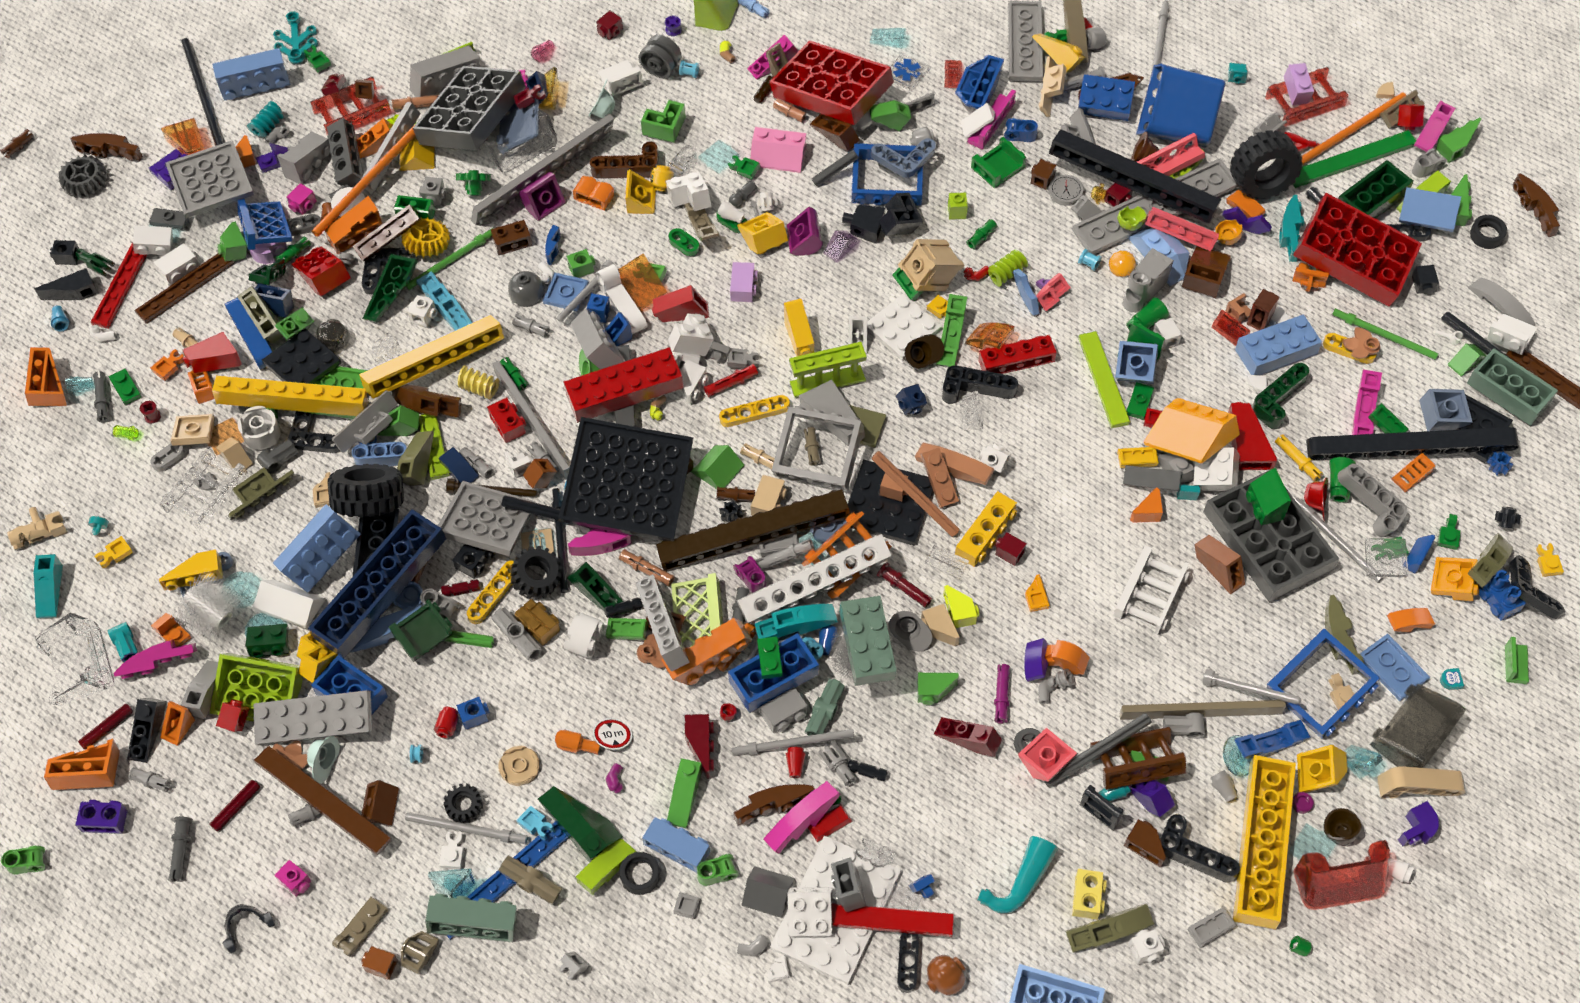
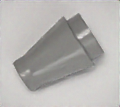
M1225 770L1211 777V784L1227 803L1238 797L1230 774H1227Z

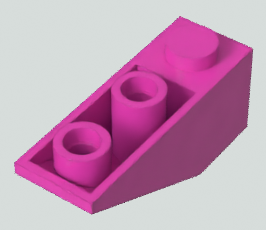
M785 34L769 48L771 49L777 43H780L788 62L799 51ZM766 52L747 68L756 80L771 73Z
M1440 100L1414 146L1426 152L1433 148L1456 108Z

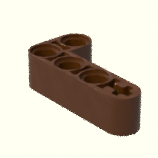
M651 141L642 145V155L595 156L589 162L591 175L596 179L627 178V171L630 169L643 178H651L652 169L659 165L657 144Z

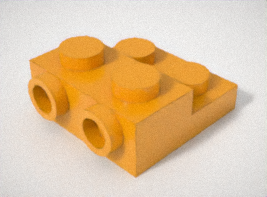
M1436 557L1431 594L1452 596L1453 600L1474 601V596L1479 595V584H1476V581L1467 573L1477 562V559Z

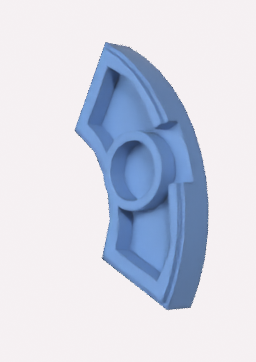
M1020 269L1014 270V278L1021 298L1033 316L1039 314L1038 299L1030 287L1027 275Z

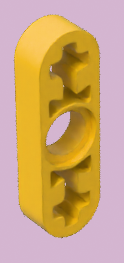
M1328 333L1323 340V347L1326 350L1365 364L1372 363L1377 355H1369V357L1362 359L1352 357V352L1347 351L1342 343L1347 337L1336 333Z

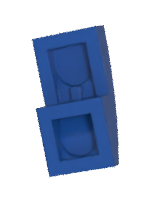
M552 225L545 244L547 264L550 266L559 253L557 243L561 238L560 229L555 225Z

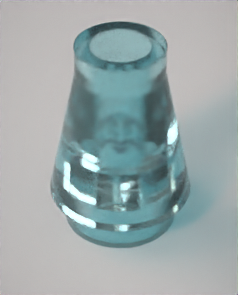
M69 376V378H65L67 393L75 394L94 388L93 377Z

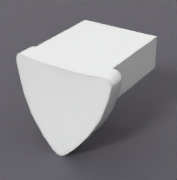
M677 352L675 360L678 367L680 360L685 362L689 360L699 364L700 355Z

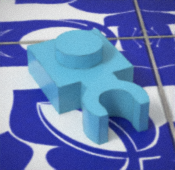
M532 806L516 820L518 825L531 835L537 831L543 840L547 839L543 833L545 830L555 831L552 824L546 822V817Z

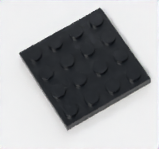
M863 459L847 503L850 514L853 512L857 514L862 511L864 515L858 520L870 534H882L884 538L915 546L926 511L909 495H904L902 502L881 496L880 485L885 472L875 462ZM899 469L904 475L908 476V479L929 499L931 498L933 488L929 477Z

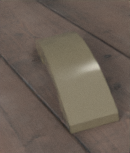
M690 203L684 204L693 230L700 241L719 237V233L715 225H712L705 209L694 211Z

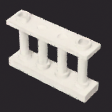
M1145 545L1116 606L1114 617L1121 619L1123 613L1132 614L1157 625L1154 634L1158 635L1160 629L1164 630L1169 619L1166 616L1181 582L1186 583L1190 574L1187 571L1189 563L1185 562L1182 570L1153 559V556L1150 555L1152 548ZM1145 566H1152L1178 577L1175 586L1147 575L1143 571ZM1143 581L1171 593L1168 602L1138 590L1139 588L1136 587L1137 583H1142ZM1136 597L1163 608L1161 617L1159 618L1131 606V603H1129L1130 598Z

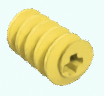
M466 365L459 372L458 386L461 389L471 391L481 397L484 396L486 399H491L499 388V378L494 381L492 375L487 378L486 373L481 375V371L477 370L475 372L474 368L468 370Z

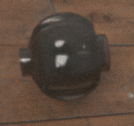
M329 319L318 326L315 337L335 354L346 347L350 340V332L339 320Z

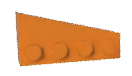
M732 618L713 629L711 636H703L696 639L695 645L684 648L689 663L672 672L664 659H662L672 680L686 685H693L704 674L713 672L717 665L729 661L734 653L746 649L753 640L742 621Z

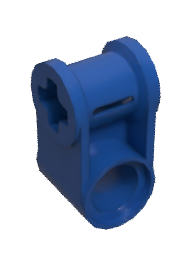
M1010 118L1006 121L1007 130L1004 133L1006 140L1034 142L1037 139L1038 124L1034 120Z

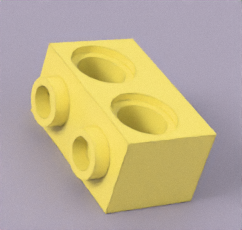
M1077 869L1072 916L1098 920L1099 914L1104 912L1105 900H1101V895L1106 891V880H1103V872ZM1091 881L1096 887L1090 888L1085 882ZM1089 901L1094 907L1087 908L1084 902Z

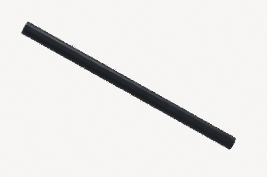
M183 38L181 43L215 146L223 144L188 38Z

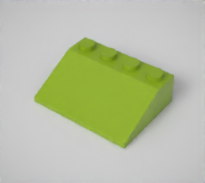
M232 653L220 654L210 714L219 715L222 703L231 702V699L242 701L243 706L250 707L246 720L254 722V703L297 699L303 681V676L298 674L300 665Z

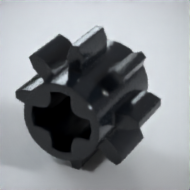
M734 500L728 503L724 502V508H719L721 521L726 520L729 523L738 518H743L741 504L737 505L734 503Z
M1502 506L1501 511H1496L1495 520L1499 522L1500 527L1514 528V524H1520L1521 515L1517 513L1516 508Z

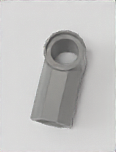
M1189 713L1186 716L1164 715L1163 728L1170 727L1171 735H1186V737L1193 739L1205 736L1204 716L1200 713Z

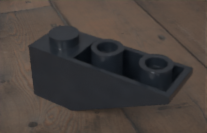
M87 268L34 288L40 300H83L98 294Z
M153 698L137 699L127 760L148 762L164 719L167 701Z

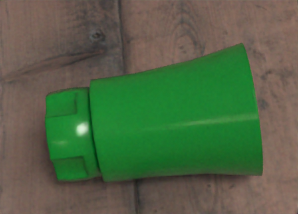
M1153 297L1145 307L1132 316L1131 320L1126 323V326L1130 330V326L1134 321L1150 329L1158 321L1168 319L1169 311L1160 299Z
M1337 457L1329 461L1330 499L1334 502H1347L1350 498L1351 492L1338 480V473L1351 464H1356L1350 458Z

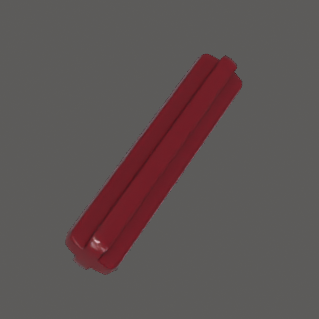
M127 703L122 705L79 739V745L86 750L88 746L93 745L132 714V708Z
M250 780L210 822L211 828L217 832L220 831L260 789V785L255 780Z

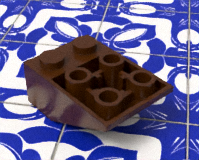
M1196 246L1185 272L1182 288L1216 298L1231 255L1215 250L1208 251Z

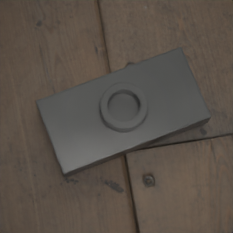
M154 208L149 223L151 226L184 230L189 217L186 218L183 211Z

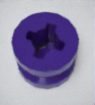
M672 15L665 19L667 35L674 37L682 32L681 19L678 16Z

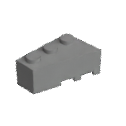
M312 131L298 141V145L295 147L290 146L288 152L277 155L285 178L298 184H303L308 180L313 171L320 167L324 158L330 155L329 139Z

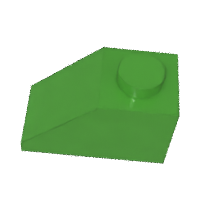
M232 222L222 233L220 244L217 245L220 255L222 254L225 261L246 258L247 244L236 222Z
M400 405L388 413L393 421L389 423L385 430L380 431L377 435H410L419 428V413Z
M918 672V703L924 705L938 703L958 685L959 673Z

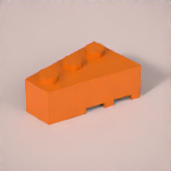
M367 196L325 230V234L335 252L339 254L352 248V246L381 226L382 221L379 211L370 197Z
M30 347L25 387L28 406H67L50 348Z
M114 739L107 740V743L96 747L94 745L88 746L87 750L77 753L72 751L47 760L44 778L51 790L114 787L120 751Z

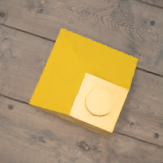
M1329 745L1297 754L1299 792L1306 793L1337 785L1347 773L1346 752L1334 745Z

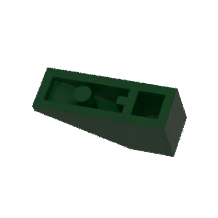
M587 562L580 564L567 577L584 596L603 611L607 606H615L614 604L623 602Z

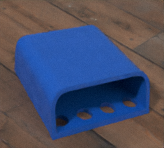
M1162 63L1154 65L1136 134L1142 135L1144 132H1148L1149 137L1177 142L1195 133L1198 146L1208 147L1212 139L1223 97L1225 81ZM1159 72H1162L1161 78H1160V81H1159V80L1157 79V74H1158ZM1155 89H1157L1156 97L1153 96ZM1150 106H1153L1152 113L1149 114L1148 109ZM1149 122L1147 128L1144 130V125Z

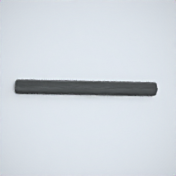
M1146 713L1142 714L1077 755L1049 782L1044 781L1048 787L1053 786L1152 723L1150 717Z

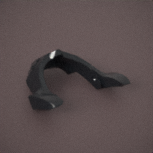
M244 904L232 907L226 915L224 925L227 938L222 942L230 954L236 951L234 936L230 934L231 920L241 911L252 912L259 916V920L263 923L265 922L271 928L275 925V921L270 912L262 914L254 906Z

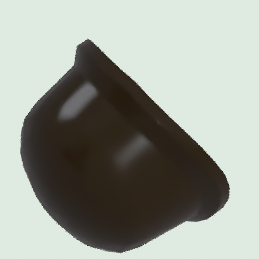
M1337 808L1330 811L1323 824L1325 835L1341 845L1352 843L1362 829L1357 815L1345 808Z

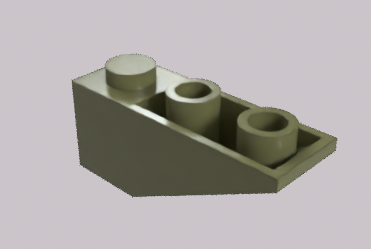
M433 431L417 432L398 461L397 469L402 473L403 483L408 486L425 484L434 435Z

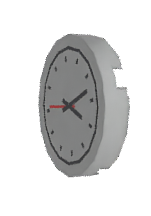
M1071 175L1055 177L1050 182L1048 189L1051 199L1063 206L1075 204L1084 191L1081 181Z

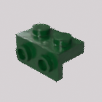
M279 259L270 266L263 264L249 273L248 280L255 282V284L270 285L284 276L286 272L285 259Z
M288 624L247 627L245 647L249 657L260 658L263 656L289 654L290 650L287 644Z

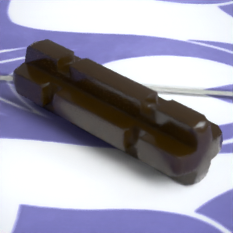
M771 75L767 76L758 92L753 96L755 102L762 103L771 90L770 81L773 79Z

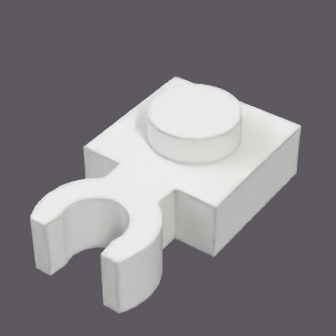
M447 832L446 840L448 846H442L439 866L445 869H461L464 848L459 847V845L463 841V836L459 832L458 838L451 840V833Z

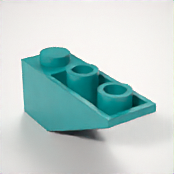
M56 554L35 556L33 575L36 618L57 617L63 564Z

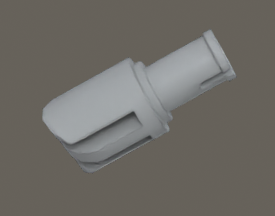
M833 740L831 744L840 757L836 756L829 745H826L824 748L833 762H830L822 750H819L818 753L832 772H837L845 786L852 784L849 779L854 782L856 777L847 766V757L836 741Z

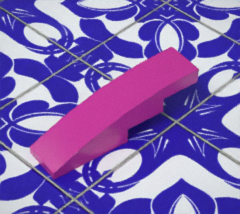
M826 781L796 804L763 840L774 852L780 854L792 838L798 840L810 824L815 826L841 794L830 782Z

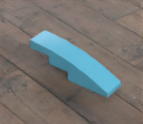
M432 271L417 280L421 290L434 301L435 308L455 331L472 323L454 296L450 295Z

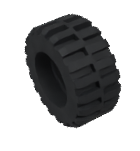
M1266 130L1265 133L1258 132L1255 136L1251 135L1246 142L1243 141L1240 144V148L1235 150L1234 157L1231 159V175L1241 191L1250 198L1262 200L1263 198L1270 199L1272 196H1279L1281 192L1287 191L1289 186L1296 182V177L1298 178L1301 173L1300 170H1302L1303 163L1300 151L1288 135L1275 130L1274 132ZM1272 159H1275L1270 166L1261 171H1257L1264 163Z
M385 464L347 466L333 472L327 481L329 505L336 513L343 516L373 517L375 515H384L387 512H393L394 509L397 510L404 502L402 473L393 466L389 467Z

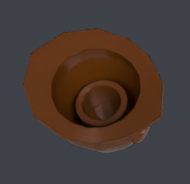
M1144 132L1139 138L1131 160L1137 162L1159 151V148L1149 139L1148 132ZM1162 157L1157 158L1154 163L1159 162Z

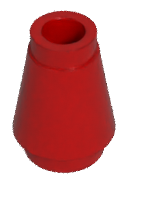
M802 747L787 748V753H785L789 777L801 778L806 753H804V748Z

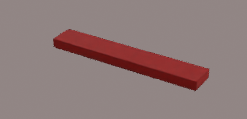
M133 242L91 320L92 325L109 329L147 254L134 253Z
M831 903L833 927L952 937L954 914L864 906L845 912L842 905Z

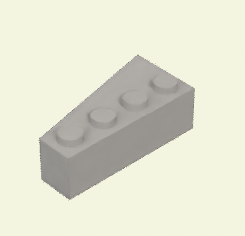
M466 46L410 65L409 90L415 97L432 96L445 89L463 66L479 67L480 57L470 46Z
M585 308L571 322V326L586 358L599 369L625 362V359L606 332L604 325L599 321L600 317L594 311L590 312Z

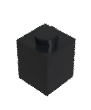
M1434 265L1415 267L1412 279L1416 293L1426 295L1434 293L1439 284Z

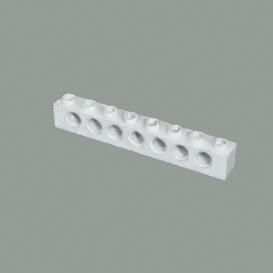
M878 534L737 600V603L746 622L755 624L763 620L762 616L768 613L772 616L771 613L780 611V608L785 605L789 608L798 604V599L804 596L806 599L817 595L816 591L823 588L826 591L834 587V582L841 580L843 583L852 579V574L858 571L859 574L869 571V566L875 563L879 566L888 562L887 558L892 555L882 534ZM867 549L873 553V558L869 561L864 558V552ZM848 558L855 560V566L852 569L846 566ZM831 566L837 568L838 573L835 577L828 575V569ZM814 574L820 578V582L816 586L810 583V577ZM795 583H800L802 586V591L799 594H795L792 591V586ZM777 591H781L784 594V599L781 602L774 600V594ZM760 599L766 602V608L762 611L756 608V602Z

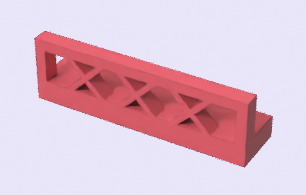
M1192 133L1137 162L1142 165L1146 164L1147 167L1170 176L1205 158V152L1198 146L1197 135ZM1192 141V145L1185 148L1186 144ZM1177 149L1175 154L1170 156L1172 150ZM1162 157L1159 162L1154 163L1157 158Z
M1152 207L1151 211L1148 212L1145 221L1147 226L1208 251H1212L1219 237V234L1155 207Z

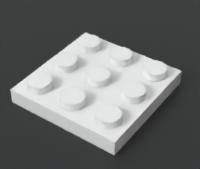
M904 294L867 321V331L902 361L905 356V347L910 341L928 334L935 335L941 330L939 323Z

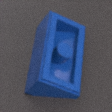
M1435 535L1420 537L1416 540L1402 566L1404 569L1414 574L1417 573L1436 538Z

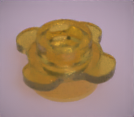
M1103 183L1099 186H1094L1092 189L1091 198L1096 200V204H1100L1101 200L1105 199L1106 190Z

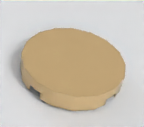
M522 745L513 746L506 750L498 763L499 773L503 780L514 786L526 785L532 782L540 769L539 758L536 753Z

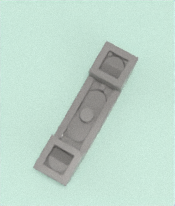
M1480 278L1468 287L1481 300L1485 297L1504 314L1535 326V322L1526 308L1500 285L1488 279Z

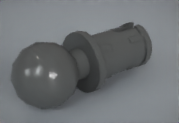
M749 180L741 189L736 190V194H732L729 197V202L733 206L739 207L742 204V200L746 201L748 196L757 189L756 184Z

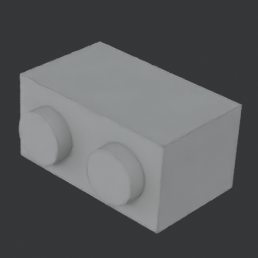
M795 687L760 707V715L773 734L777 731L782 732L786 730L790 723L801 721L808 713V705Z

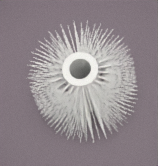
M205 577L201 582H198L197 586L193 584L191 588L190 584V589L184 594L183 602L180 603L183 606V610L177 614L181 616V613L184 612L182 617L185 616V620L189 618L192 620L189 622V627L192 625L190 630L192 628L193 630L196 629L195 632L198 630L197 634L200 632L198 637L201 634L206 636L207 632L210 634L212 631L213 633L215 629H222V627L228 624L230 618L233 617L232 613L235 610L232 608L234 606L232 604L236 601L234 599L237 597V595L234 597L235 594L232 595V593L229 595L231 590L228 593L227 590H223L224 586L221 588L214 584L215 587L213 588L209 580L206 582L207 579ZM215 588L220 589L217 591L220 592L218 596L215 594L216 591H213Z

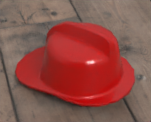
M1327 477L1323 482L1307 484L1304 493V500L1309 507L1323 511V521H1325V502L1328 494Z

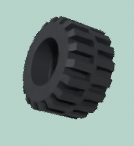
M530 546L528 551L523 549L521 554L518 553L513 562L510 576H512L511 584H514L513 588L515 591L520 590L519 594L521 596L527 595V599H531V596L535 600H539L540 596L544 599L548 596V593L551 595L559 583L562 575V566L559 565V558L555 559L556 554L554 552L549 553L550 549L548 548L543 550L541 549L542 546H537L536 549ZM529 566H539L546 572L547 577L542 580H534L527 575L525 569Z

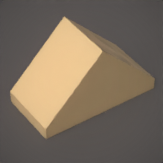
M232 437L215 447L237 475L253 465L240 443Z

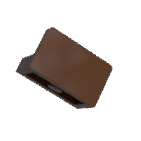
M381 780L367 784L361 816L371 823L376 822L387 827L392 826L399 788Z

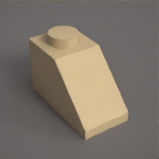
M944 604L922 611L921 620L931 630L932 638L953 646L959 645L960 636Z

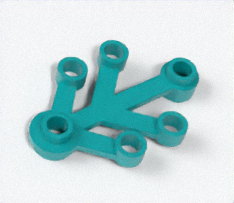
M291 11L286 15L287 22L291 25V37L283 34L281 30L274 31L273 37L277 41L282 40L291 45L292 49L285 47L282 42L275 43L274 49L281 47V53L286 54L291 63L299 64L305 59L304 50L308 51L312 48V45L317 47L318 42L316 38L312 37L300 49L299 46L309 36L316 35L317 30L315 26L310 25L298 36V24L301 19L298 12Z

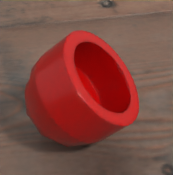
M730 703L723 704L720 708L722 720L731 721L734 719L736 707Z

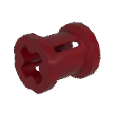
M149 400L140 405V412L144 415L147 423H157L161 419L160 411L157 410L155 402Z

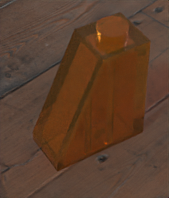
M195 118L161 128L165 140L182 154L190 155L205 150Z

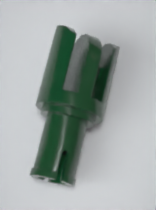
M82 248L78 249L81 254L75 253L76 259L85 262L87 268L104 277L107 276L104 271L109 273L111 270L108 265L112 267L115 265V262L98 253L90 254Z

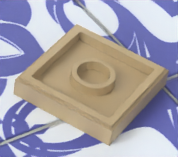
M214 414L177 416L171 436L172 446L210 443L215 421Z

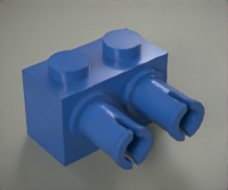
M1499 570L1485 586H1479L1480 597L1488 603L1491 612L1500 621L1521 612L1526 602L1518 598L1521 595V590L1518 591V587L1511 586V582L1508 580L1509 574L1506 575L1507 572L1504 570Z

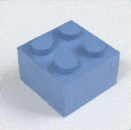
M1120 341L1115 375L1116 380L1154 384L1158 345Z

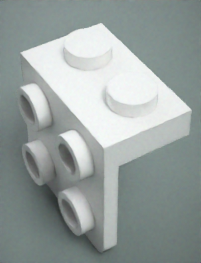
M1502 314L1497 322H1493L1487 341L1522 355L1535 334L1536 327L1509 315Z

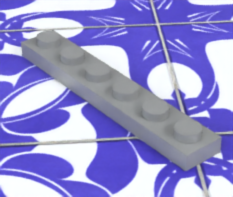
M406 102L363 177L414 126L421 113L413 103ZM392 161L363 190L367 195L372 196Z

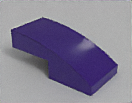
M1044 638L1026 644L1024 669L1027 682L1045 677L1048 662L1044 657L1048 643Z

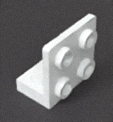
M628 60L598 72L604 84L608 80L606 88L612 97L642 85L640 68L638 66L633 68Z
M790 887L788 891L789 936L832 935L831 900L833 897V887Z

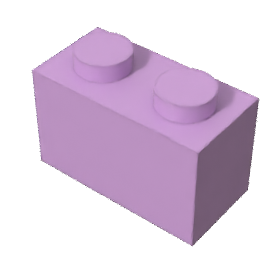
M1306 63L1291 64L1284 75L1292 105L1308 104L1314 89Z
M733 262L730 287L731 301L752 302L753 296H756L757 285H754V281L758 280V270H755L754 263Z

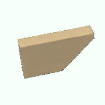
M327 472L325 478L313 488L315 508L324 507L325 504L329 506L327 481L331 475L330 472Z

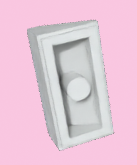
M988 103L961 121L966 138H969L994 120L995 111Z

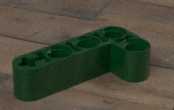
M1304 363L1294 364L1255 397L1252 408L1256 417L1267 427L1278 429L1282 426L1286 412L1279 404L1304 385L1309 374V367Z

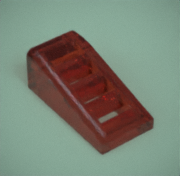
M945 60L944 88H957L962 78V61Z

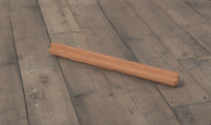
M880 451L872 456V460L950 536L953 537L959 532L960 529Z

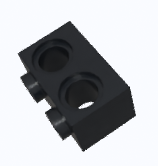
M464 544L452 561L455 569L475 579L478 574L480 575L484 571L485 564L489 559H493L496 552L485 549L478 550V547Z

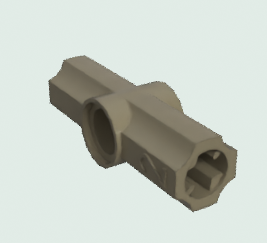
M509 855L504 859L498 872L516 882L517 886L530 894L534 893L551 905L562 890L561 887L546 879L537 869L525 866Z

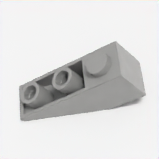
M207 660L187 687L181 706L187 708L194 717L207 718L212 702L218 662Z

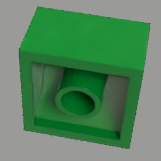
M1276 468L1271 469L1251 482L1246 492V498L1252 504L1254 516L1256 519H1259L1261 526L1284 519L1291 499Z

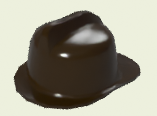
M928 334L921 336L906 345L903 359L913 368H924L942 358L944 344L936 335Z

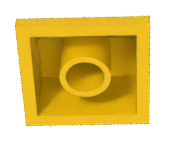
M769 212L737 225L749 249L756 254H763L768 249L779 247L788 241L784 222Z

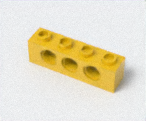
M997 491L957 544L955 556L973 567L978 562L981 563L987 554V549H992L995 545L998 534L1002 535L1006 530V523L1015 518L1017 502Z

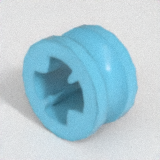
M415 745L410 746L411 763L415 761L422 763V745H418V747H415Z

